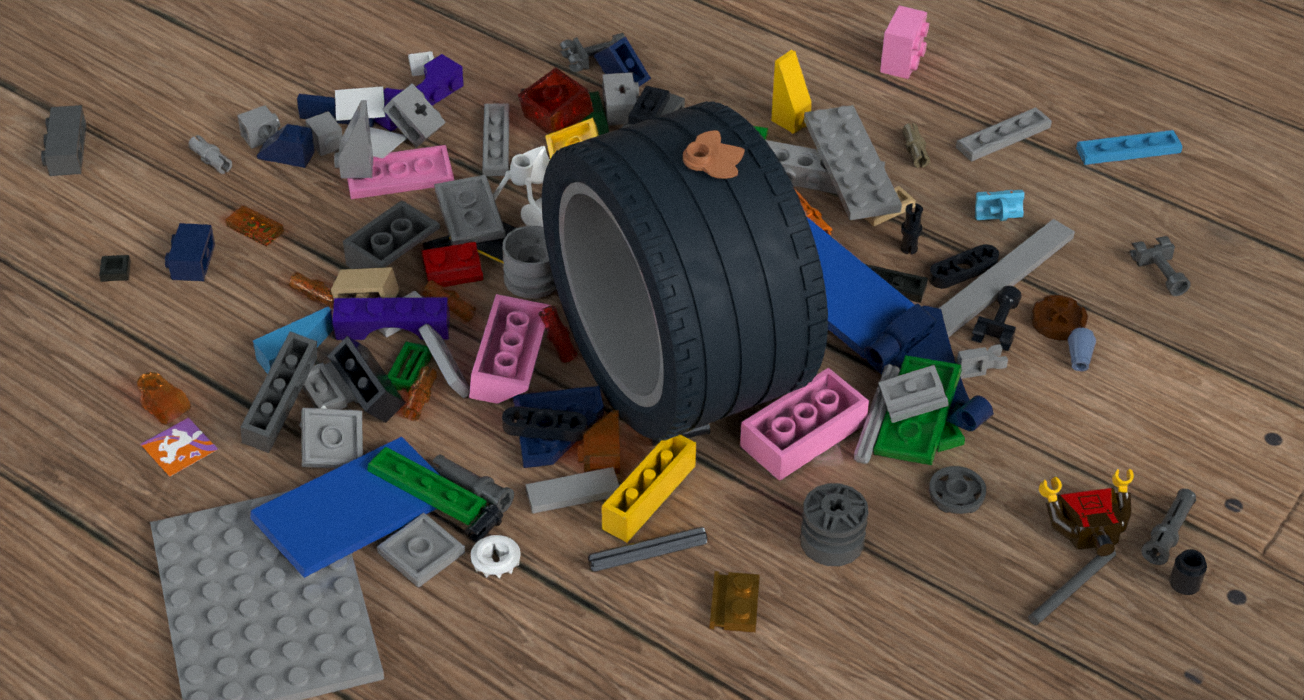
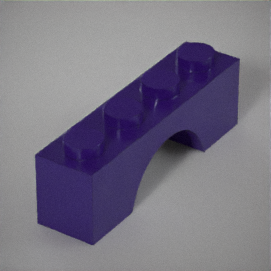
M441 54L424 64L425 80L415 87L423 93L426 100L433 106L464 86L462 66ZM385 88L383 90L384 107L404 89ZM386 113L385 117L374 118L376 123L390 132L398 128Z
M334 298L332 322L336 340H344L347 336L354 340H365L369 333L381 328L405 329L417 335L421 340H424L418 329L425 324H429L443 339H449L450 313L448 298Z

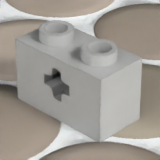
M632 73L602 74L603 100L607 124H627L628 115L638 100L636 97H639L638 82L634 83Z
M413 83L395 96L383 108L384 112L415 148L436 133L446 123L440 113L432 107L423 93Z

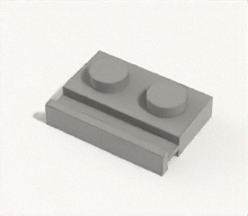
M322 362L312 367L302 388L315 408L325 406L327 409H343L348 407L347 404L350 402L358 403V400L332 362L325 365Z
M935 365L878 382L892 423L948 406V399L944 393Z

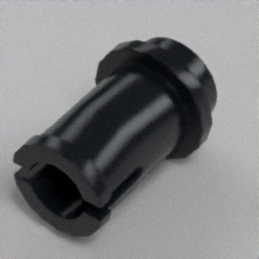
M492 504L488 507L484 506L479 517L466 528V534L469 535L473 532L469 538L477 543L494 526H499L502 523V511Z

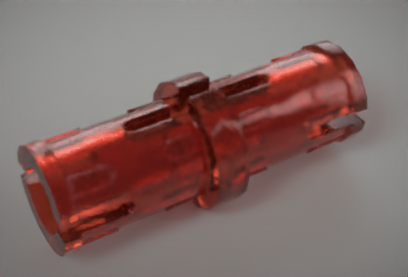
M555 306L543 308V311L539 312V317L546 327L549 342H553L561 362L566 363L574 360L578 353L570 340V332L567 326H564L561 322Z

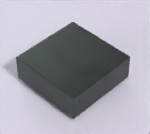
M102 256L99 272L101 282L129 280L130 256Z

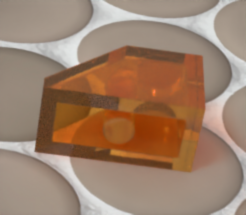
M613 410L583 433L584 445H578V463H584V473L613 467L615 474H620L619 410Z

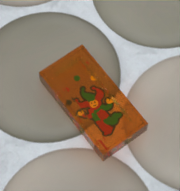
M244 205L225 219L228 228L266 247L284 232L282 224Z

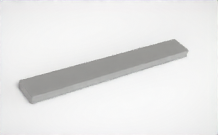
M1052 219L942 305L939 309L942 310L948 338L997 300L1002 287L1014 286L1074 238L1075 231Z

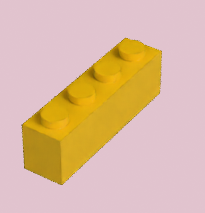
M682 435L660 441L602 505V530L628 543L693 470L696 464V442Z

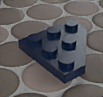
M600 386L520 394L513 397L514 406L581 413L587 418L588 430L604 415ZM544 420L540 421L537 425L546 428L553 423ZM519 436L523 468L553 465L576 442Z

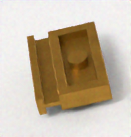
M714 571L710 629L724 627V630L756 633L760 574L729 572L728 575L719 574V571Z

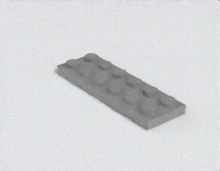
M854 105L804 112V122L849 220L900 213L902 203Z

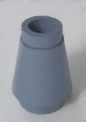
M1087 328L1074 329L1068 337L1072 368L1080 372L1089 369L1096 344L1094 333Z

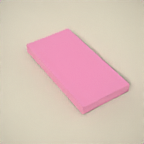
M446 145L391 152L383 159L373 156L372 178H347L351 199L434 188V184L454 181Z

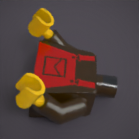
M1119 469L1113 474L1112 482L1118 487V492H1115L1114 488L1060 494L1057 496L1056 493L1062 487L1060 479L1057 477L1051 479L1053 490L1048 488L1046 480L1042 481L1039 485V492L1043 497L1048 498L1046 506L1052 528L1069 539L1076 549L1095 548L1097 554L1101 557L1112 554L1115 550L1114 545L1119 543L1120 533L1126 531L1131 517V492H1127V486L1134 478L1133 471L1131 469L1127 470V481H1122L1119 478Z

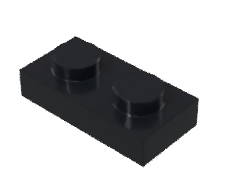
M646 85L628 115V124L633 125L660 116L670 99V91Z

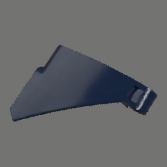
M920 304L912 306L896 318L885 329L883 335L864 349V356L867 362L881 375L884 367L888 364L897 366L900 370L905 355L956 364L942 310L925 305L921 306ZM960 376L946 421L971 432L993 416L994 413L991 404L984 397L976 395L969 399Z

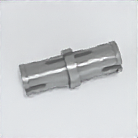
M196 135V138L193 136L190 139L189 148L202 157L201 160L205 164L212 165L221 174H225V171H230L232 161L221 154L217 146L209 144L200 135Z

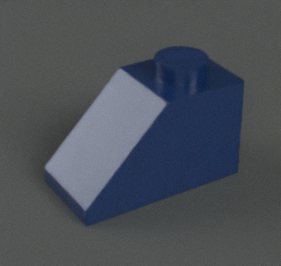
M626 36L594 55L605 74L632 73L634 83L638 82L639 87L651 79Z
M291 124L285 125L265 141L257 154V159L306 168L315 153L312 128Z

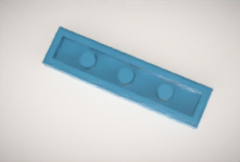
M1174 130L1080 141L1077 142L1076 150L1084 165L1177 154L1181 153L1183 146Z

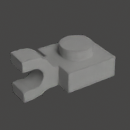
M1001 344L991 346L988 351L986 347L958 351L956 364H961V379L986 375V370L990 368H1007V357H999L1002 353Z

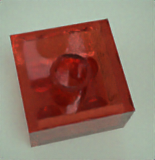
M556 67L518 95L524 117L548 134L575 125L594 111L588 89Z

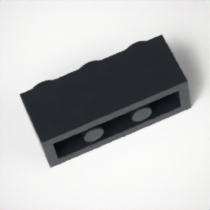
M347 336L328 355L365 412L386 423L406 404L372 353L364 345Z

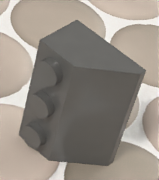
M401 200L343 241L346 265L351 269L385 268L440 229V224Z

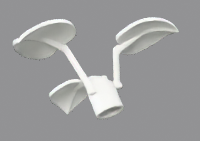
M545 146L515 155L512 158L510 170L505 172V177L493 194L494 200H496L509 179L518 186L526 184L530 204L523 206L521 209V219L528 226L543 227L542 198L536 201L533 199L531 183H543L545 170L550 161Z

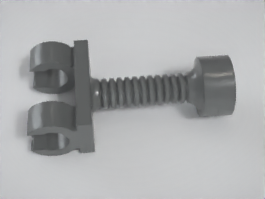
M623 33L615 34L612 36L611 41L583 48L578 38H573V41L564 40L560 43L563 50L560 52L564 58H568L571 64L568 66L571 71L579 72L583 68L585 70L589 69V56L597 54L610 44L625 37Z
M1167 236L1155 238L1160 244L1154 245V248L1147 249L1143 241L1132 243L1135 250H1130L1132 259L1137 261L1139 267L1155 263L1167 278L1165 286L1173 296H1180L1188 291L1191 285L1184 273H1176L1167 262V260L1173 258L1175 246L1173 243L1171 244Z

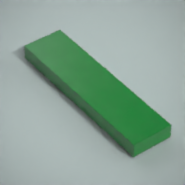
M386 446L368 463V472L468 526L481 513V509L486 506L485 499Z

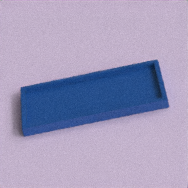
M807 217L824 277L828 308V330L865 359L864 349L883 335L885 329L896 318L914 306V304Z
M403 437L395 439L251 510L250 519L305 578L407 525L422 513L428 514L436 510L437 508L367 471L368 463L386 446L440 475Z

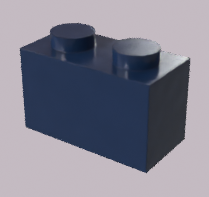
M179 223L176 234H173L171 238V250L165 255V267L170 271L171 280L204 282L215 248L212 225Z

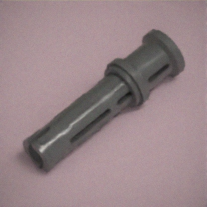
M441 454L433 459L432 462L439 466H431L441 476L485 499L486 503L495 505L502 513L511 506L514 499L513 489L509 487L503 488L495 484L494 479L489 476L480 477Z
M1185 488L1180 489L1162 523L1153 527L1150 541L1146 542L1141 550L1144 558L1150 563L1163 565L1168 561L1170 549L1176 546L1179 541L1178 531L1196 502V495L1193 491Z

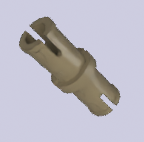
M908 123L902 128L907 144L906 149L908 153H911L914 165L919 168L921 164V167L924 168L930 163V157L925 149V139L920 136L917 124L912 123L911 127V124Z

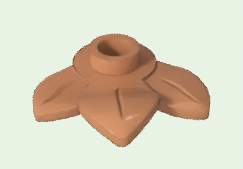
M708 131L698 135L696 141L687 146L683 152V162L692 170L705 171L712 177L728 179L738 175L735 165L741 161L745 150L744 148L721 143L719 131Z

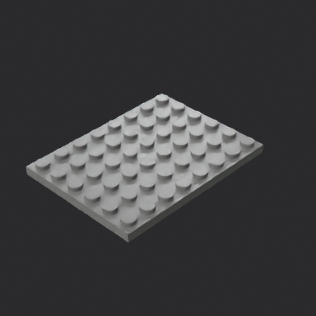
M289 491L150 522L182 700H303L384 680L380 657L352 553L304 578L250 519L251 510Z

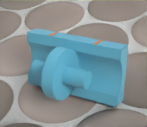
M1004 190L976 193V220L999 219L1000 221H1006L1008 218L1023 217L1025 192L1023 190Z

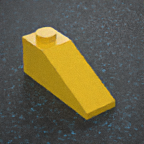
M791 49L775 60L771 121L795 134L803 127H806L804 112L811 111L812 102L796 52Z

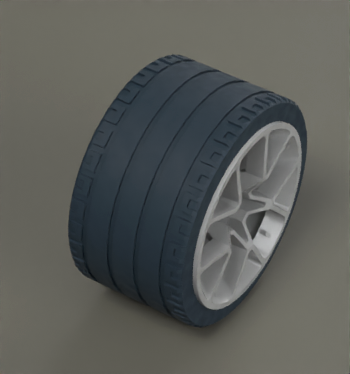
M706 101L562 147L552 155L543 178L542 219L548 258L556 289L574 339L593 378L614 410L632 429L654 441H665L803 388L812 382L822 364L828 336L827 297L819 254L806 214L790 178L769 144L748 120L728 106L714 101ZM717 130L721 136V143L744 148L745 151L741 161L735 165L738 175L733 178L721 179L712 177L705 171H696L688 168L683 162L684 150L690 143L696 141L698 135Z

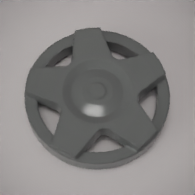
M949 466L938 470L932 476L929 494L933 502L938 506V509L943 512L957 514L973 513L979 509L985 500L986 485L980 475L973 470L960 466ZM948 475V480H939L941 477ZM963 475L971 478L973 481H966ZM981 493L980 497L976 500L974 496Z

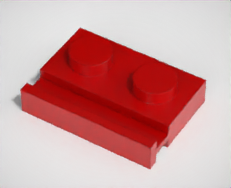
M476 242L422 250L429 290L483 281V272Z

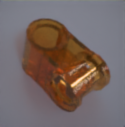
M149 372L138 378L137 386L140 392H142L140 397L141 406L155 416L161 424L168 425L191 409L190 401L185 393L174 387L160 374Z

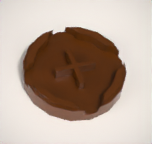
M1049 295L1044 297L1043 301L1039 302L1038 300L1034 304L1031 314L1032 325L1037 332L1054 340H1068L1071 332L1077 328H1085L1088 320L1086 309L1083 306L1081 308L1077 305V301L1073 298L1063 295Z

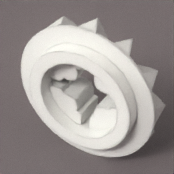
M502 535L488 536L479 540L471 550V563H473L476 572H483L486 578L490 575H496L500 579L503 573L512 574L513 568L519 566L520 548L509 537ZM494 550H496V554L500 558V561L497 563L492 558Z

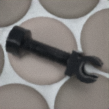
M1004 286L1001 288L997 297L1000 307L994 320L979 316L972 332L974 334L971 339L972 341L982 343L986 334L999 338L1002 350H1010L1016 327L1004 323L1010 309H1015L1022 298L1021 292L1016 287Z

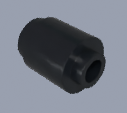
M1187 549L1176 557L1169 579L1171 587L1176 592L1183 595H1193L1200 590L1207 570V563L1203 554L1197 550Z

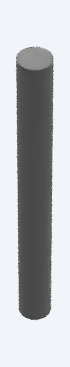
M1114 550L1108 556L1101 557L1097 555L1034 610L1028 616L1029 621L1033 625L1041 623L1116 556V551Z

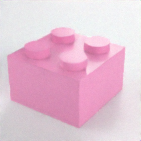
M898 6L884 33L881 73L908 79L912 71L917 70L920 56H924L927 43L923 42L929 30V23L926 22L927 12Z

